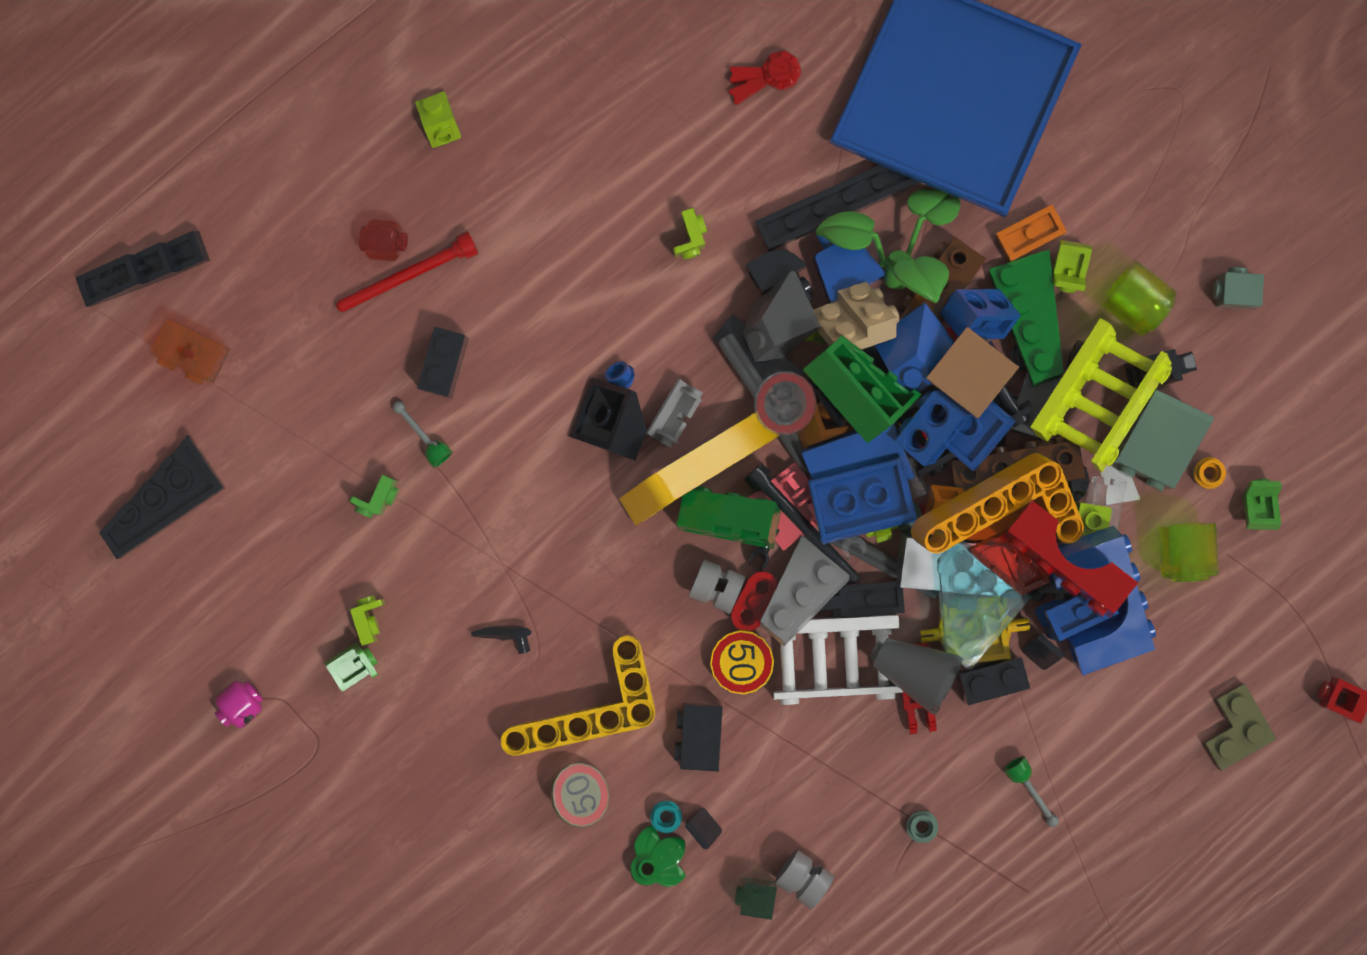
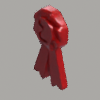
M784 50L771 53L762 67L732 66L730 71L733 75L730 77V82L732 84L746 83L729 90V93L734 97V104L739 105L767 86L777 91L793 88L802 74L799 60Z

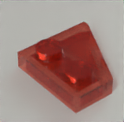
M1010 528L967 548L972 556L1021 595L1051 582L1049 576L1034 565L1036 560L1026 552L1024 555L1019 554L1008 544L1010 539L1006 537V534Z

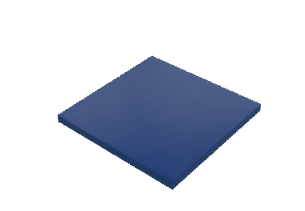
M893 0L830 139V144L1006 218L1082 44L976 0Z

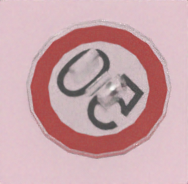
M780 371L768 376L760 384L755 394L754 409L757 419L765 429L778 435H791L801 431L810 423L815 413L816 396L813 387L805 377L794 372Z

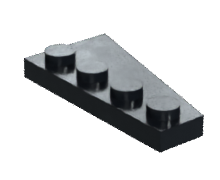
M190 435L184 438L173 454L165 459L149 480H146L135 496L99 532L116 559L123 558L225 489Z

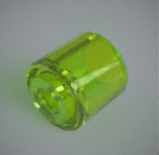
M1135 260L1112 284L1100 305L1137 334L1144 336L1149 331L1155 330L1169 314L1175 304L1174 299L1177 291Z
M1216 522L1178 523L1158 526L1162 578L1171 579V582H1195L1210 580V576L1219 575Z

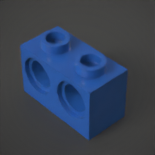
M956 289L949 296L947 304L940 312L958 337L968 327L982 339H1004L1021 316L1000 289Z
M940 390L928 391L920 399L917 405L920 409L914 417L909 416L898 429L901 434L895 440L898 445L923 466L934 464L972 416ZM939 404L946 410L944 421L939 420L936 415V408ZM919 430L926 434L927 442L925 446L920 445L917 440Z

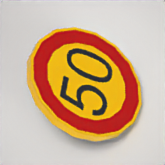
M741 630L728 633L721 638L712 650L710 661L713 677L719 685L729 692L737 694L756 692L764 686L772 675L774 665L772 651L766 641L753 632Z

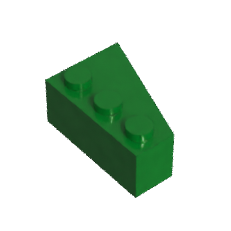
M840 336L819 353L803 370L868 444L891 427L922 394L915 389L908 391L896 382L898 377L891 371L885 374L872 364L874 361L872 357L845 337Z
M701 486L683 495L676 525L680 531L769 549L774 548L781 515L776 502L762 498H745L743 495L732 492H725V494L712 493V489Z

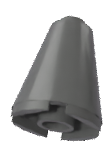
M886 638L884 643L878 641L870 656L871 659L875 660L873 667L925 710L934 715L938 714L941 708L940 705L943 699H946L961 668L959 666L964 661L963 657L956 654Z

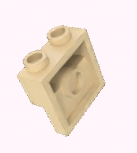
M867 282L839 290L838 301L813 309L821 325L817 331L828 345H831L840 336L845 337L860 349L896 338V323L899 322L897 309L894 305L887 306L884 303L880 288H871Z

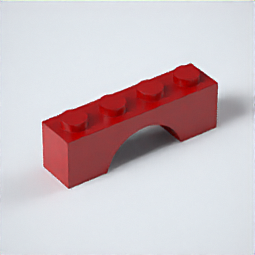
M1032 500L1007 531L1006 537L1010 539L1008 544L1019 554L1024 555L1026 552L1036 560L1034 565L1046 575L1050 576L1053 573L1061 579L1060 585L1073 596H1077L1079 593L1089 601L1087 606L1100 617H1103L1105 614L1111 618L1137 586L1138 582L1113 562L1096 569H1084L1066 560L1061 554L1056 541V530L1059 520Z

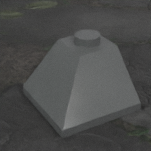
M790 271L751 306L743 336L755 362L783 358L821 327L795 271Z

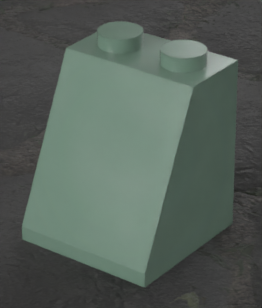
M1155 389L1118 447L1119 454L1113 463L1118 466L1116 471L1130 478H1134L1135 474L1147 479L1145 485L1160 492H1163L1164 488L1174 489L1215 417Z

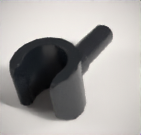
M760 547V549L755 550L749 556L748 564L750 565L754 556H760L763 559V565L759 571L763 570L769 563L768 552L770 549Z

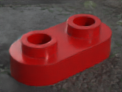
M760 571L752 574L747 580L731 612L732 622L739 630L750 632L761 625L760 621L778 586L777 580L772 574ZM764 581L767 583L768 590L765 593L757 592L756 584L758 582ZM749 609L753 612V618L750 621H743L741 619V612L743 610Z

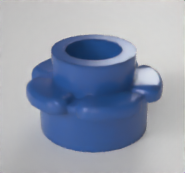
M623 361L616 362L606 370L605 379L607 383L628 389L635 377L634 369Z

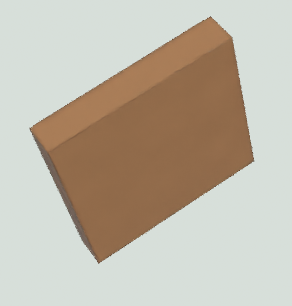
M967 327L927 376L926 380L978 419L1019 367Z

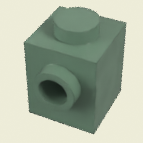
M1228 268V272L1219 275L1218 280H1215L1213 283L1212 296L1213 299H1217L1216 307L1253 310L1262 307L1264 274L1248 273V268Z

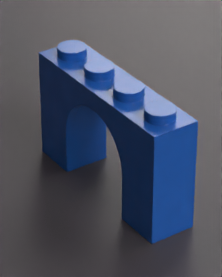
M1115 526L1080 537L1074 543L1058 545L1065 559L1077 567L1096 569L1113 562L1134 580L1140 581L1139 571L1135 563H1131L1128 554L1132 552L1130 540L1126 534L1122 535ZM1053 573L1050 576L1048 575L1050 582L1058 591L1064 589L1060 585L1061 579ZM1138 586L1133 589L1117 609L1119 614L1066 638L1073 663L1082 675L1155 650L1152 638L1156 637V631L1151 620L1146 618L1144 610L1148 609V603L1144 593L1138 590Z

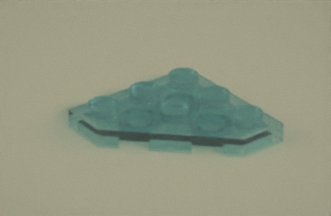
M963 540L941 554L937 559V571L940 578L939 598L941 618L943 619V649L948 653L963 657L964 661L962 664L971 670L1032 596Z

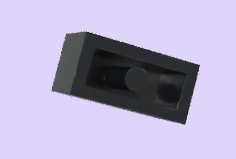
M434 327L417 389L445 398H453L469 340L466 335Z
M1017 655L1011 657V659L998 660L961 670L956 676L963 702L968 706L1031 689L1023 659Z
M684 702V710H677L676 729H682V742H675L674 761H681L680 769L719 772L722 705Z

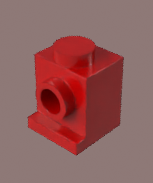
M1332 677L1330 682L1324 681L1318 691V698L1322 699L1319 704L1320 707L1352 722L1362 723L1367 713V691L1335 677ZM1340 692L1344 694V701L1338 704L1336 700Z

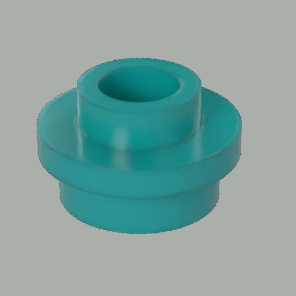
M668 800L660 801L652 808L650 820L653 827L659 832L670 833L680 826L682 812L676 803ZM663 811L671 812L672 819L669 822L661 820L660 814Z

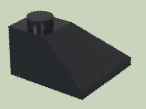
M591 378L569 437L636 461L647 432L637 393L621 386Z

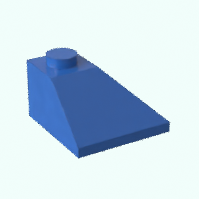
M924 302L896 323V338L876 344L875 346L888 370L898 377L896 382L908 391L915 389L920 392L931 384L926 380L927 376L955 341L926 302Z

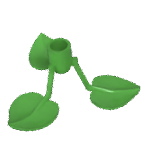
M920 189L912 193L908 198V209L913 214L919 215L907 250L906 252L900 250L893 251L887 258H885L879 235L873 232L875 222L862 213L848 211L834 214L819 225L816 235L822 236L831 243L849 250L866 248L873 240L880 259L879 266L885 268L883 282L887 287L892 289L907 287L918 295L937 303L948 282L949 270L947 266L941 261L928 256L918 257L914 260L911 258V254L923 221L927 219L934 225L948 224L958 216L961 202L959 198L937 189Z

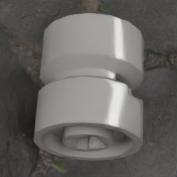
M704 559L688 597L702 603L710 600L714 608L730 614L746 576L732 570L724 573L721 571L720 565ZM717 582L725 586L723 593L714 590Z
M797 849L785 862L774 883L788 894L795 892L798 901L809 909H813L825 895L835 876L820 865L812 866V859Z

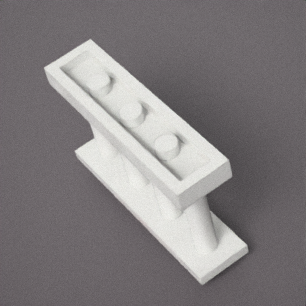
M898 615L811 619L797 634L808 633L809 639H812L815 689L795 690L793 640H796L795 635L785 646L780 643L783 690L773 691L774 700L780 699V705L799 704V698L876 694L877 700L895 699V693H903V691L895 684H891V681L879 671L878 685L859 686L857 636H860L859 630H872V635H876V644L878 641L884 643L886 638H889L888 635L892 634L891 629L899 628ZM840 631V637H844L847 687L827 688L825 638H828L827 632Z

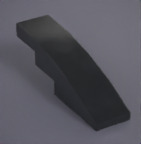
M191 231L167 243L160 242L138 253L126 254L76 277V281L86 307H91L178 275L206 263L210 259L200 232Z

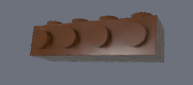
M956 237L949 244L943 241L933 256L944 263L949 270L948 282L940 295L939 301L934 303L917 293L914 296L908 293L898 307V310L902 312L899 320L926 302L942 324L945 319L940 312L947 304L949 296L956 289L967 288L986 258Z
M1062 436L1051 438L1052 444L1039 446L1038 440L1019 443L1020 450L1009 452L1007 451V446L995 447L976 471L969 469L957 458V460L950 461L954 487L963 488L965 492L1033 453H1040L1059 464L1066 481L1085 478L1081 448ZM1044 468L1040 471L1039 476L1043 473ZM1017 483L1013 486L1012 490L1016 488Z

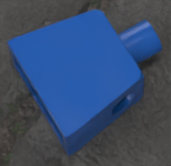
M816 235L824 250L814 255L813 262L828 304L838 301L839 290L863 282L871 285L885 276L883 269L866 248L860 250L845 249L831 243L822 236Z

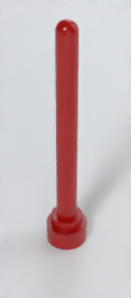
M467 231L456 236L457 240L452 242L453 246L339 300L336 303L337 310L345 312L457 257L460 259L466 257L468 260L478 255L479 252L471 235Z

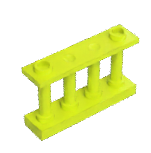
M1101 318L1031 425V429L1038 437L1047 442L1052 435L1059 434L1094 454L1091 462L1098 471L1103 472L1106 466H1111L1115 462L1119 454L1118 447L1158 384H1163L1168 379L1172 370V363L1168 354L1163 351L1153 361L1117 342L1114 328L1110 323ZM1110 352L1147 372L1137 389L1099 369L1098 362L1104 353L1108 354ZM1094 380L1129 399L1130 401L1121 415L1118 416L1083 397L1081 389L1086 381ZM1076 407L1111 426L1112 429L1103 443L1064 423L1063 417L1068 409Z

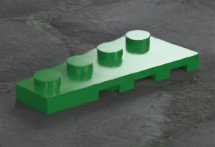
M1049 249L989 269L988 274L994 289H1000L1021 315L1012 327L1011 333L1032 387L1062 378L1064 369Z

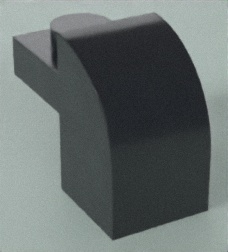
M774 250L746 264L745 269L760 294L763 295L790 271H795L796 275L803 271L806 264L801 258L791 252ZM804 276L798 277L809 302H811L810 294L813 293L809 282Z

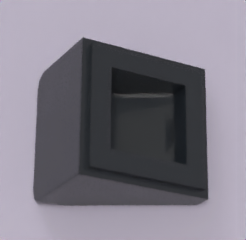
M1034 633L1021 649L1022 653L1042 670L1048 669L1064 656V653L1040 633Z
M700 808L685 821V828L700 846L706 850L722 833V828L705 808Z

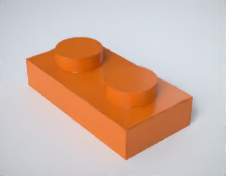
M1052 204L996 233L995 237L1007 260L1012 262L1066 234L1067 230Z

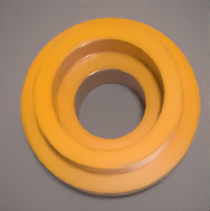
M1207 457L1196 463L1193 469V477L1200 487L1214 489L1225 480L1226 470L1220 460ZM1207 467H1210L1214 472L1211 479H1207L1204 476V470Z

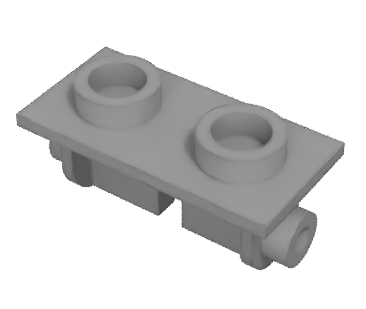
M678 378L646 434L670 448L674 443L677 444L687 425L683 420L685 416L691 419L699 403L703 401L701 399L703 392L689 386Z

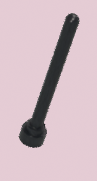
M760 463L744 478V481L751 489L762 490L772 501L776 502L779 509L815 547L850 575L848 582L856 584L860 579L859 574L830 543L823 544L821 542L817 529L771 482L773 478L769 475L770 470L763 463Z

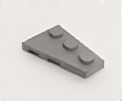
M801 536L760 621L761 627L785 646L849 581L850 575L804 536Z

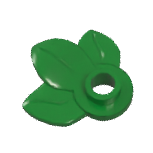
M653 825L641 831L634 842L636 857L630 865V874L633 880L643 886L657 883L664 887H672L679 884L686 877L685 872L677 865L685 853L684 839L671 837L660 840L658 832ZM644 863H648L652 867L650 875L642 873L641 867Z

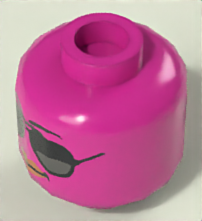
M234 681L215 698V704L218 707L215 715L226 727L233 724L237 728H244L262 712L261 702L264 699L248 681L244 684L240 681Z

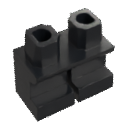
M1175 349L1165 351L1172 363V370L1163 385L1182 381L1183 374L1197 370L1192 351L1180 355L1176 354ZM1160 353L1145 357L1155 361ZM1128 362L1124 363L1129 385L1137 389L1147 372Z

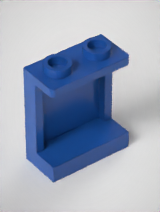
M1080 594L1068 600L1054 599L1034 610L1046 637L1056 641H1062L1109 619L1107 615L1104 614L1103 617H1100L1087 606L1089 601ZM1118 610L1111 617L1119 614Z

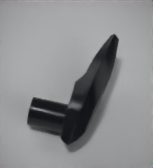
M514 625L494 626L471 632V636L479 638L499 639L502 641L515 639L518 654L531 651L527 636L531 635L532 631L525 627Z

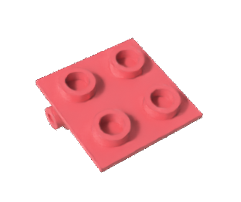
M794 462L773 478L771 482L814 527L818 526L808 484L809 479ZM762 490L756 491L749 497L752 499L762 498L771 500ZM781 511L778 524L780 531L775 541L784 551L800 539L801 536H804V534Z

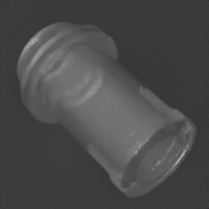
M910 457L908 459L915 478L908 480L912 499H916L930 492V488L924 477H920L918 474V465L920 463L915 461L914 457Z

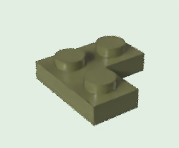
M1240 683L1214 698L1230 727L1203 742L1218 770L1222 771L1276 740L1274 733L1244 683Z

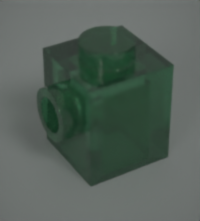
M744 877L743 886H737L734 905L739 906L740 915L772 920L777 886L773 881Z

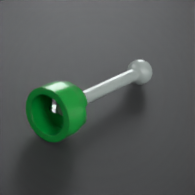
M396 401L393 404L394 412L401 414L426 444L425 457L433 468L443 464L453 454V451L443 441H431L405 410V404L402 401Z
M1020 756L1009 762L1003 768L1007 777L1012 782L1024 783L1046 816L1047 825L1050 827L1057 826L1059 823L1058 817L1051 814L1029 781L1032 768L1025 756Z

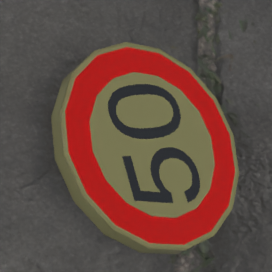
M584 763L571 764L560 770L552 782L550 792L552 807L557 816L567 825L578 828L591 826L599 821L608 808L610 797L608 784L602 773L593 766Z

